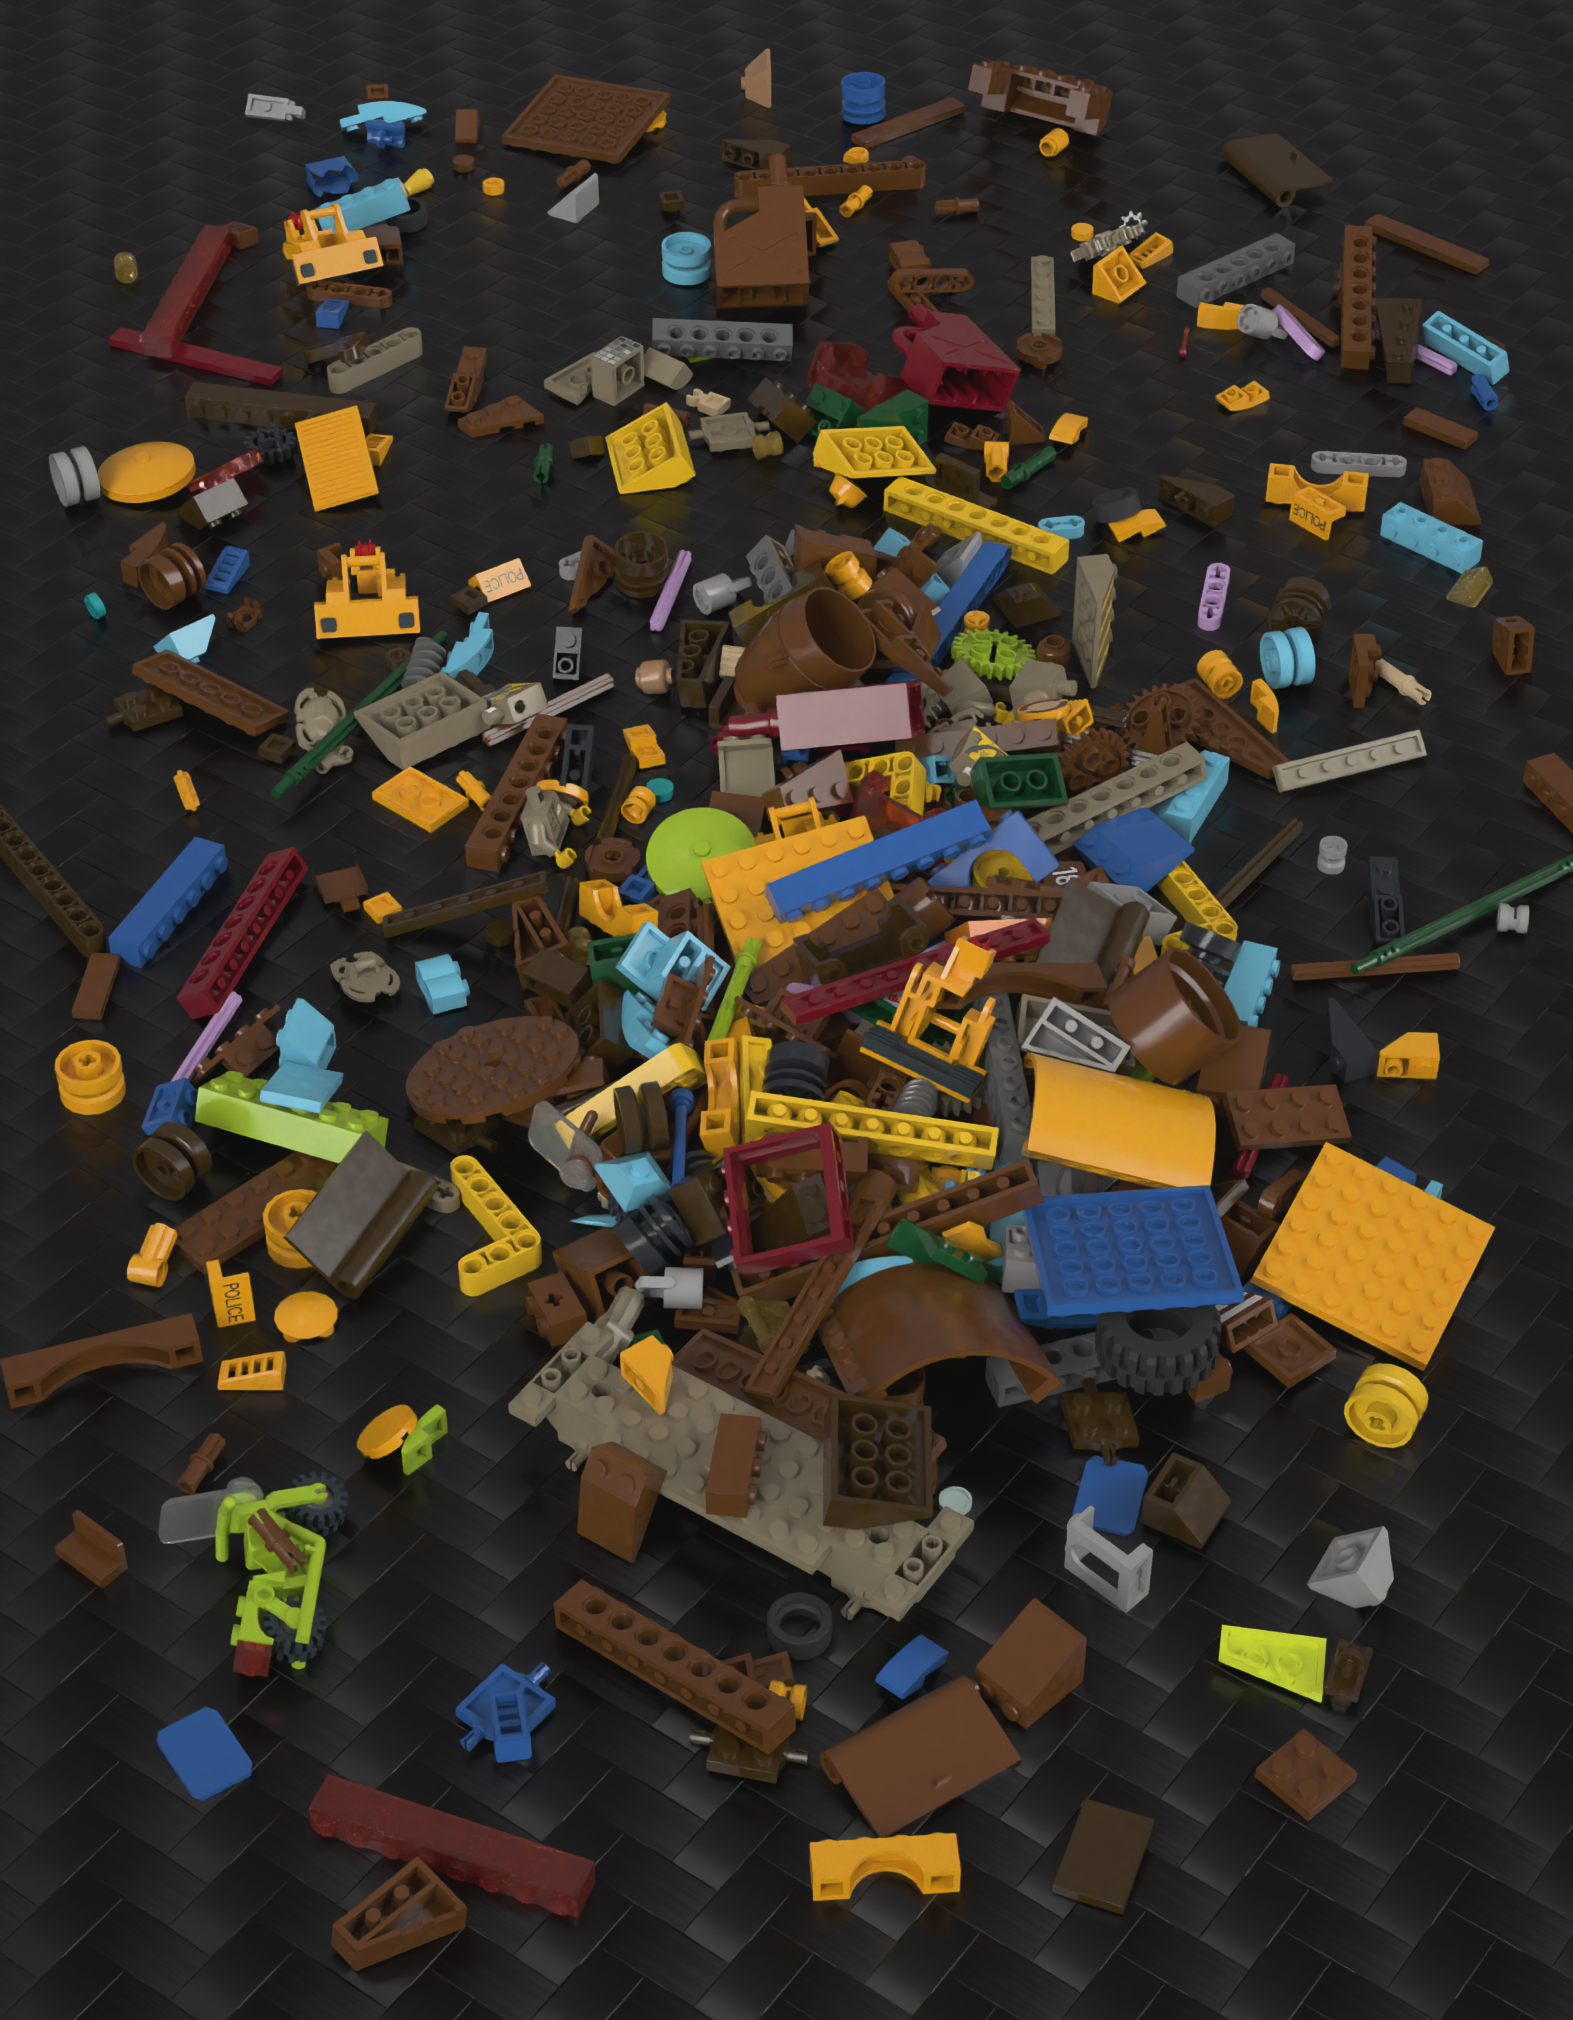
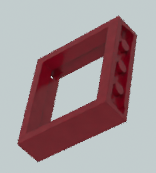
M831 1122L723 1149L724 1166L721 1167V1170L727 1181L724 1199L730 1210L727 1228L733 1239V1247L730 1248V1254L733 1256L734 1266H737L746 1276L855 1250L841 1134ZM821 1148L831 1236L753 1255L744 1167Z

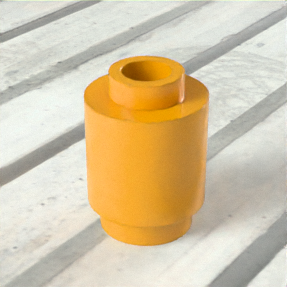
M1055 128L1041 139L1039 149L1044 156L1053 157L1067 147L1069 137L1063 129Z

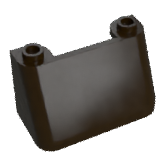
M899 897L887 902L889 907L888 915L884 919L877 920L880 933L831 952L828 951L824 941L816 944L811 941L807 934L793 938L802 975L808 985L816 988L919 955L924 952L929 943L926 924Z

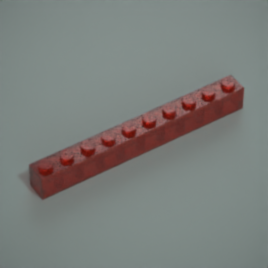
M204 225L202 231L198 233L195 243L191 245L190 252L185 256V261L179 266L177 275L173 277L170 287L166 289L165 296L161 298L158 308L154 310L152 319L147 322L145 331L141 333L140 344L144 346L145 356L173 357L233 248L231 227Z

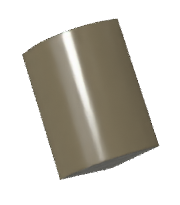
M649 347L644 354V376L669 388L677 390L684 387L694 375L685 363Z

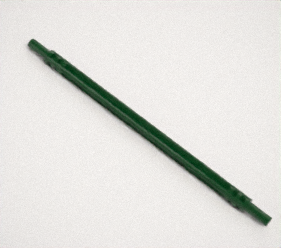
M441 630L432 640L441 645L448 638V634ZM410 656L284 774V779L271 790L274 798H280L290 787L297 786L361 725L354 716L355 711L392 695L401 687L404 673L410 662Z
M1573 853L1371 951L1369 956L1350 965L1352 973L1357 975L1373 966L1380 967L1427 942L1499 908L1500 903L1507 904L1573 872Z

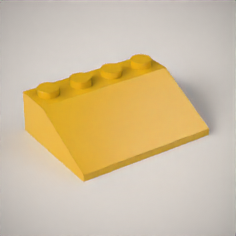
M667 402L605 437L620 494L673 488L681 483L688 482L692 477L696 476L682 424Z
M904 426L820 430L813 451V455L823 469L849 478L935 474L937 470Z

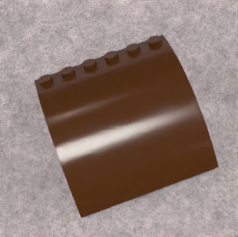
M921 1262L903 1264L877 1271L860 1279L834 1298L817 1328V1332L847 1394L850 1396L882 1400L888 1395L885 1390L887 1387L918 1368L944 1359L973 1355L1007 1359L1026 1393L1036 1404L1061 1384L1060 1379L1027 1324L1019 1321L1017 1308L1006 1292H1002V1288L987 1277L982 1284H979L941 1263Z

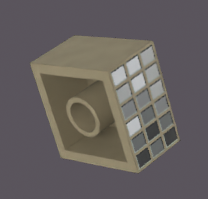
M620 336L591 356L593 397L615 406L645 386L643 345Z

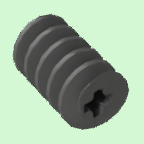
M418 637L415 641L407 670L404 673V679L401 683L402 688H407L441 671L440 667L443 665V658L446 656V650L430 638Z
M922 1078L912 1079L903 1087L891 1112L932 1118L937 1108L938 1090L928 1080Z

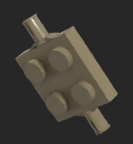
M747 412L700 418L702 430L688 431L689 441L703 439L707 442L710 452H723L738 448L746 449L757 446L756 432L769 431L770 427L768 421L754 423L749 418Z

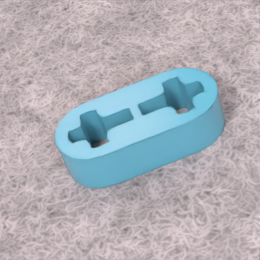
M1079 516L1045 518L1038 523V528L1066 539L1080 538L1084 534L1085 521Z

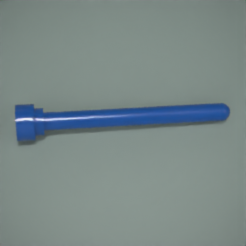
M684 1088L675 1089L669 1095V1108L675 1114L672 1187L685 1177L687 1114L693 1109L694 1096L691 1091Z

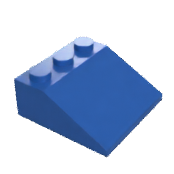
M1147 807L1095 825L1073 843L1085 864L1091 869L1103 865L1110 884L1136 886L1144 892L1149 891L1195 851L1192 845Z

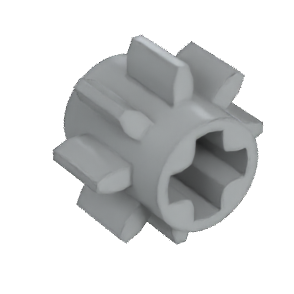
M1130 211L1128 217H1121L1124 225H1121L1119 228L1124 226L1129 228V226H1132V222L1136 221L1141 233L1146 234L1143 228L1148 222L1146 220L1141 221L1143 217L1141 212L1136 216Z

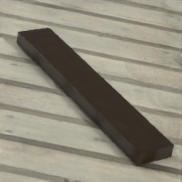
M541 871L389 914L383 917L382 930L385 938H389L549 892L548 877L545 871Z

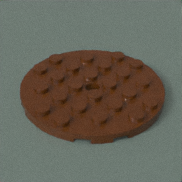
M551 1016L511 1017L490 1021L475 1027L466 1026L461 1028L456 1035L436 1042L433 1048L414 1065L406 1080V1093L411 1107L418 1115L437 1123L447 1124L450 1121L449 1119H461L462 1124L481 1123L487 1121L486 1116L501 1112L506 1117L541 1102L567 1083L569 1072L576 1071L582 1058L580 1054L581 1046L575 1031L566 1023L553 1019Z

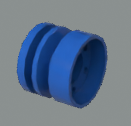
M857 72L843 77L841 80V91L844 98L842 100V118L854 124H871L883 120L886 116L885 99L883 98L885 96V78L882 75L871 72Z

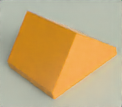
M1123 245L1094 265L1092 294L1115 303H1121L1146 284V281Z

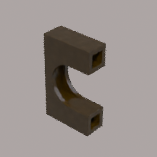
M819 560L796 572L798 583L779 599L761 607H755L750 599L728 612L733 627L745 647L749 645L774 612L791 599L816 587H830L834 589Z

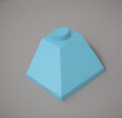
M214 614L168 634L154 646L156 652L159 653L168 649L197 664L200 662L199 657L207 650L216 619Z
M649 1151L595 1164V1170L624 1212L639 1209L638 1206L641 1203L645 1207L651 1206L652 1204L649 1202L648 1197L653 1193L664 1202L672 1200L668 1192L672 1184Z

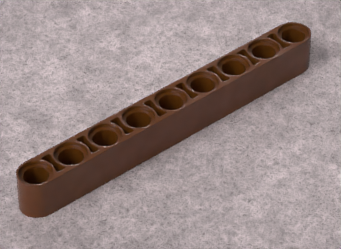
M900 160L787 168L788 183L792 186L803 185L804 196L857 192L863 185L869 186L872 192L919 189L926 185V162L923 160ZM769 169L739 171L734 174V196L737 199L757 198L758 187L769 185Z

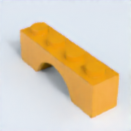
M1270 463L1266 502L1291 504L1294 493L1310 486L1347 507V511L1364 512L1369 473L1344 471L1336 481L1325 485H1317L1305 481L1293 465Z
M606 879L580 882L579 915L587 919L591 924L600 927L603 932L609 933L614 937L637 933L642 923L650 921L658 928L657 910L645 903L622 906L618 887Z
M735 1037L705 1041L704 1067L708 1083L709 1101L708 1110L701 1111L700 1137L705 1150L714 1157L723 1154L724 1148L739 1145V1048Z
M936 1832L919 1836L896 1835L887 1838L861 1837L856 1840L835 1841L826 1839L820 1842H810V1873L813 1901L850 1899L853 1889L863 1878L882 1871L897 1872L907 1876L917 1884L923 1894L960 1892L961 1868L956 1833L944 1834Z

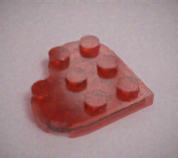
M255 448L189 482L187 486L191 493L198 489L204 492L263 462V459L258 449Z

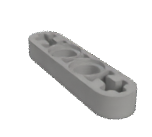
M1317 451L1312 454L1311 469L1317 473L1342 474L1344 471L1369 473V476L1401 477L1405 475L1407 460L1404 457L1386 454Z

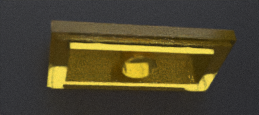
M1484 566L1465 570L1447 594V600L1468 607H1476L1493 584L1488 568Z

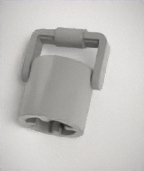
M1247 304L1240 310L1237 317V325L1241 332L1261 339H1268L1274 336L1286 340L1288 332L1278 323V317L1274 311L1255 304Z
M721 573L696 583L693 587V596L700 611L708 615L733 605L737 599L736 592L753 584L750 576L731 580L729 576Z
M665 1267L664 1277L640 1276L635 1284L636 1290L647 1298H664V1308L702 1309L704 1268Z

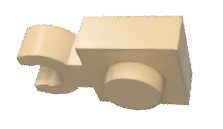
M694 389L693 396L686 395V404L698 407V411L709 416H718L731 407V399L713 392L706 395L703 391Z

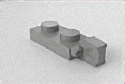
M248 94L245 115L252 118L292 122L293 118L305 119L306 110L303 107L295 106L296 103L287 98Z

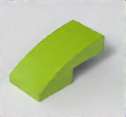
M438 1404L420 1418L413 1433L408 1434L403 1444L401 1454L403 1472L406 1475H410L432 1458L431 1445L448 1433L446 1410Z

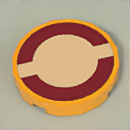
M1046 699L1018 708L1017 714L1020 722L1052 718L1060 720L1067 717L1072 710L1070 701L1067 699Z
M543 780L536 784V786L541 788L542 792H556L559 799L572 804L573 809L588 805V792L577 785L567 783L566 787L559 786L557 780Z

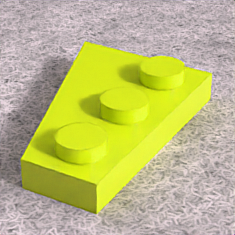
M1222 1625L1218 1661L1317 1702H1322L1326 1638Z

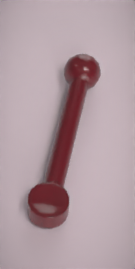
M1185 327L1182 346L1178 350L1180 357H1184L1187 354L1186 344L1190 327Z
M862 743L860 746L815 747L814 750L817 754H822L824 751H837L839 749L841 751H860L867 754L870 752V745Z

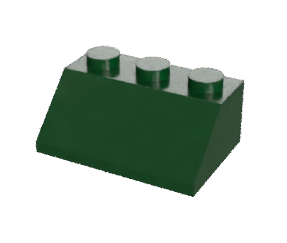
M1057 753L978 758L970 771L975 798L988 810L1060 806L1069 803Z

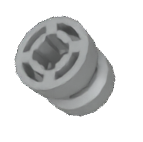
M1326 836L1321 839L1319 845L1320 854L1317 860V867L1321 872L1333 875L1344 870L1346 861L1344 856L1347 853L1348 845L1343 838Z
M1500 903L1497 915V931L1515 930L1517 933L1526 934L1529 922V906L1519 905L1516 908L1511 907L1509 904Z

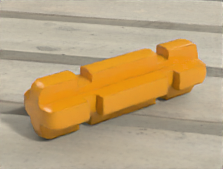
M178 770L177 775L173 778L184 808L196 811L200 801L191 777L187 771L182 772V770Z

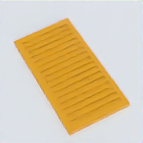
M357 405L295 423L315 512L379 493Z

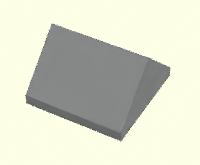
M596 173L591 175L547 213L556 218L578 223L599 204L598 175Z
M979 531L945 551L938 560L939 569L936 573L948 588L954 586L980 549L982 534Z

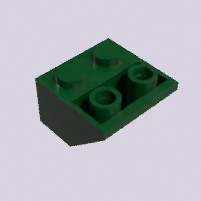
M815 383L804 404L813 411L810 416L817 421L808 433L818 438L820 430L855 428L857 417L862 415L865 409L853 400Z
M636 933L586 942L593 984L602 978L625 992L629 990L636 995L640 991L650 999H653L616 968Z

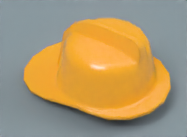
M835 473L829 491L836 499V506L843 504L849 508H854L863 499H867L865 492L848 477Z

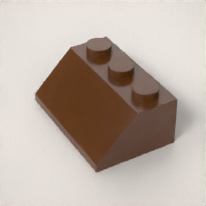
M1423 459L1420 487L1428 515L1449 525H1480L1481 519L1469 479L1448 459Z

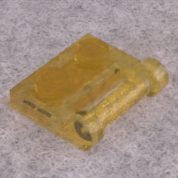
M744 1296L736 1303L739 1313L746 1317L758 1339L757 1346L762 1353H765L789 1312L790 1305L787 1301L754 1300L752 1296ZM809 1342L808 1346L806 1347V1349H805V1351H804L803 1354H807V1352H808V1350H809V1348H810V1346H811V1343H810V1342Z

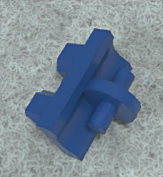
M382 119L366 121L367 142L375 143L378 148H384L385 145L400 148L405 146L404 135L406 132L404 123L396 122L395 124H390Z

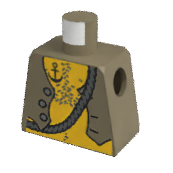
M541 682L505 685L484 699L487 701L488 709L482 712V719L489 726L515 724L548 708L549 705Z
M973 726L957 743L949 763V768L957 774L956 781L958 784L964 787H973L970 771L978 758L1009 755L976 726Z

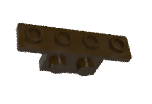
M944 453L936 456L935 468L937 470L935 474L908 475V479L989 510L998 504L997 499L979 491L980 470Z

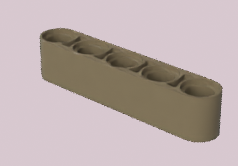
M415 327L402 329L369 345L362 356L353 361L342 363L341 360H338L328 365L329 390L335 394L346 393L418 358L423 353L421 331Z

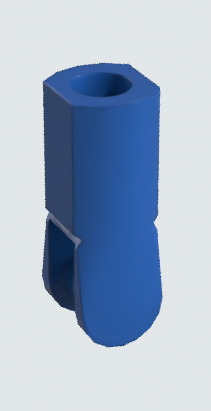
M1481 374L1473 375L1471 381L1474 385L1471 387V392L1483 409L1493 410L1498 407V396L1489 386L1486 377Z

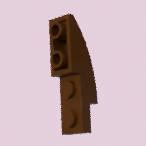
M463 347L457 373H453L444 406L445 411L468 413L474 407L484 381L483 371L488 356L487 348Z

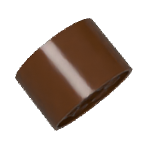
M1180 948L1169 949L1113 990L1109 996V1008L1112 1019L1124 1042L1131 1046L1130 1051L1148 1071L1168 1084H1180L1241 1039L1242 1031L1237 1012L1223 987L1197 958Z

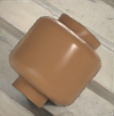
M664 659L644 661L641 663L640 668L636 669L635 679L637 687L641 688L646 694L667 693L670 691L672 684L676 682L675 669L671 668Z

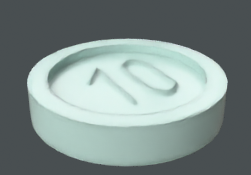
M948 1487L939 1495V1507L942 1510L947 1506L965 1515L972 1507V1496L962 1487Z

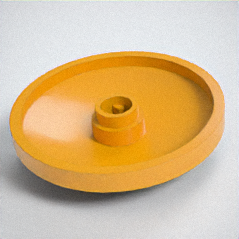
M148 442L125 448L113 454L103 462L97 475L100 489L108 498L125 503H143L162 499L184 488L193 479L196 466L192 453L184 446L171 442Z

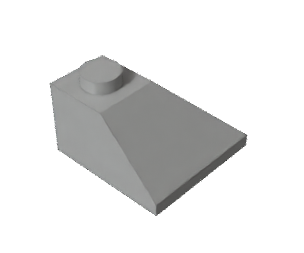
M1381 1526L1333 1538L1309 1579L1308 1587L1353 1608L1380 1604L1386 1598L1387 1590L1394 1580L1388 1531L1386 1528Z

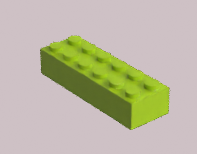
M228 1071L220 1077L200 1086L198 1089L195 1121L339 1164L365 1131H368L385 1148L389 1119L378 1116V1113L372 1110L360 1111L351 1108V1105L348 1103H332L328 1101L319 1113L261 1102V1089L267 1084L268 1080H252L243 1077L242 1073L236 1071Z

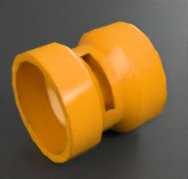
M637 786L633 788L629 798L625 800L621 807L623 817L634 824L644 822L656 804L655 794L647 787Z
M772 1680L769 1690L779 1696L788 1698L791 1703L795 1704V1719L801 1721L806 1706L807 1685L795 1684L791 1687L785 1686L783 1681Z

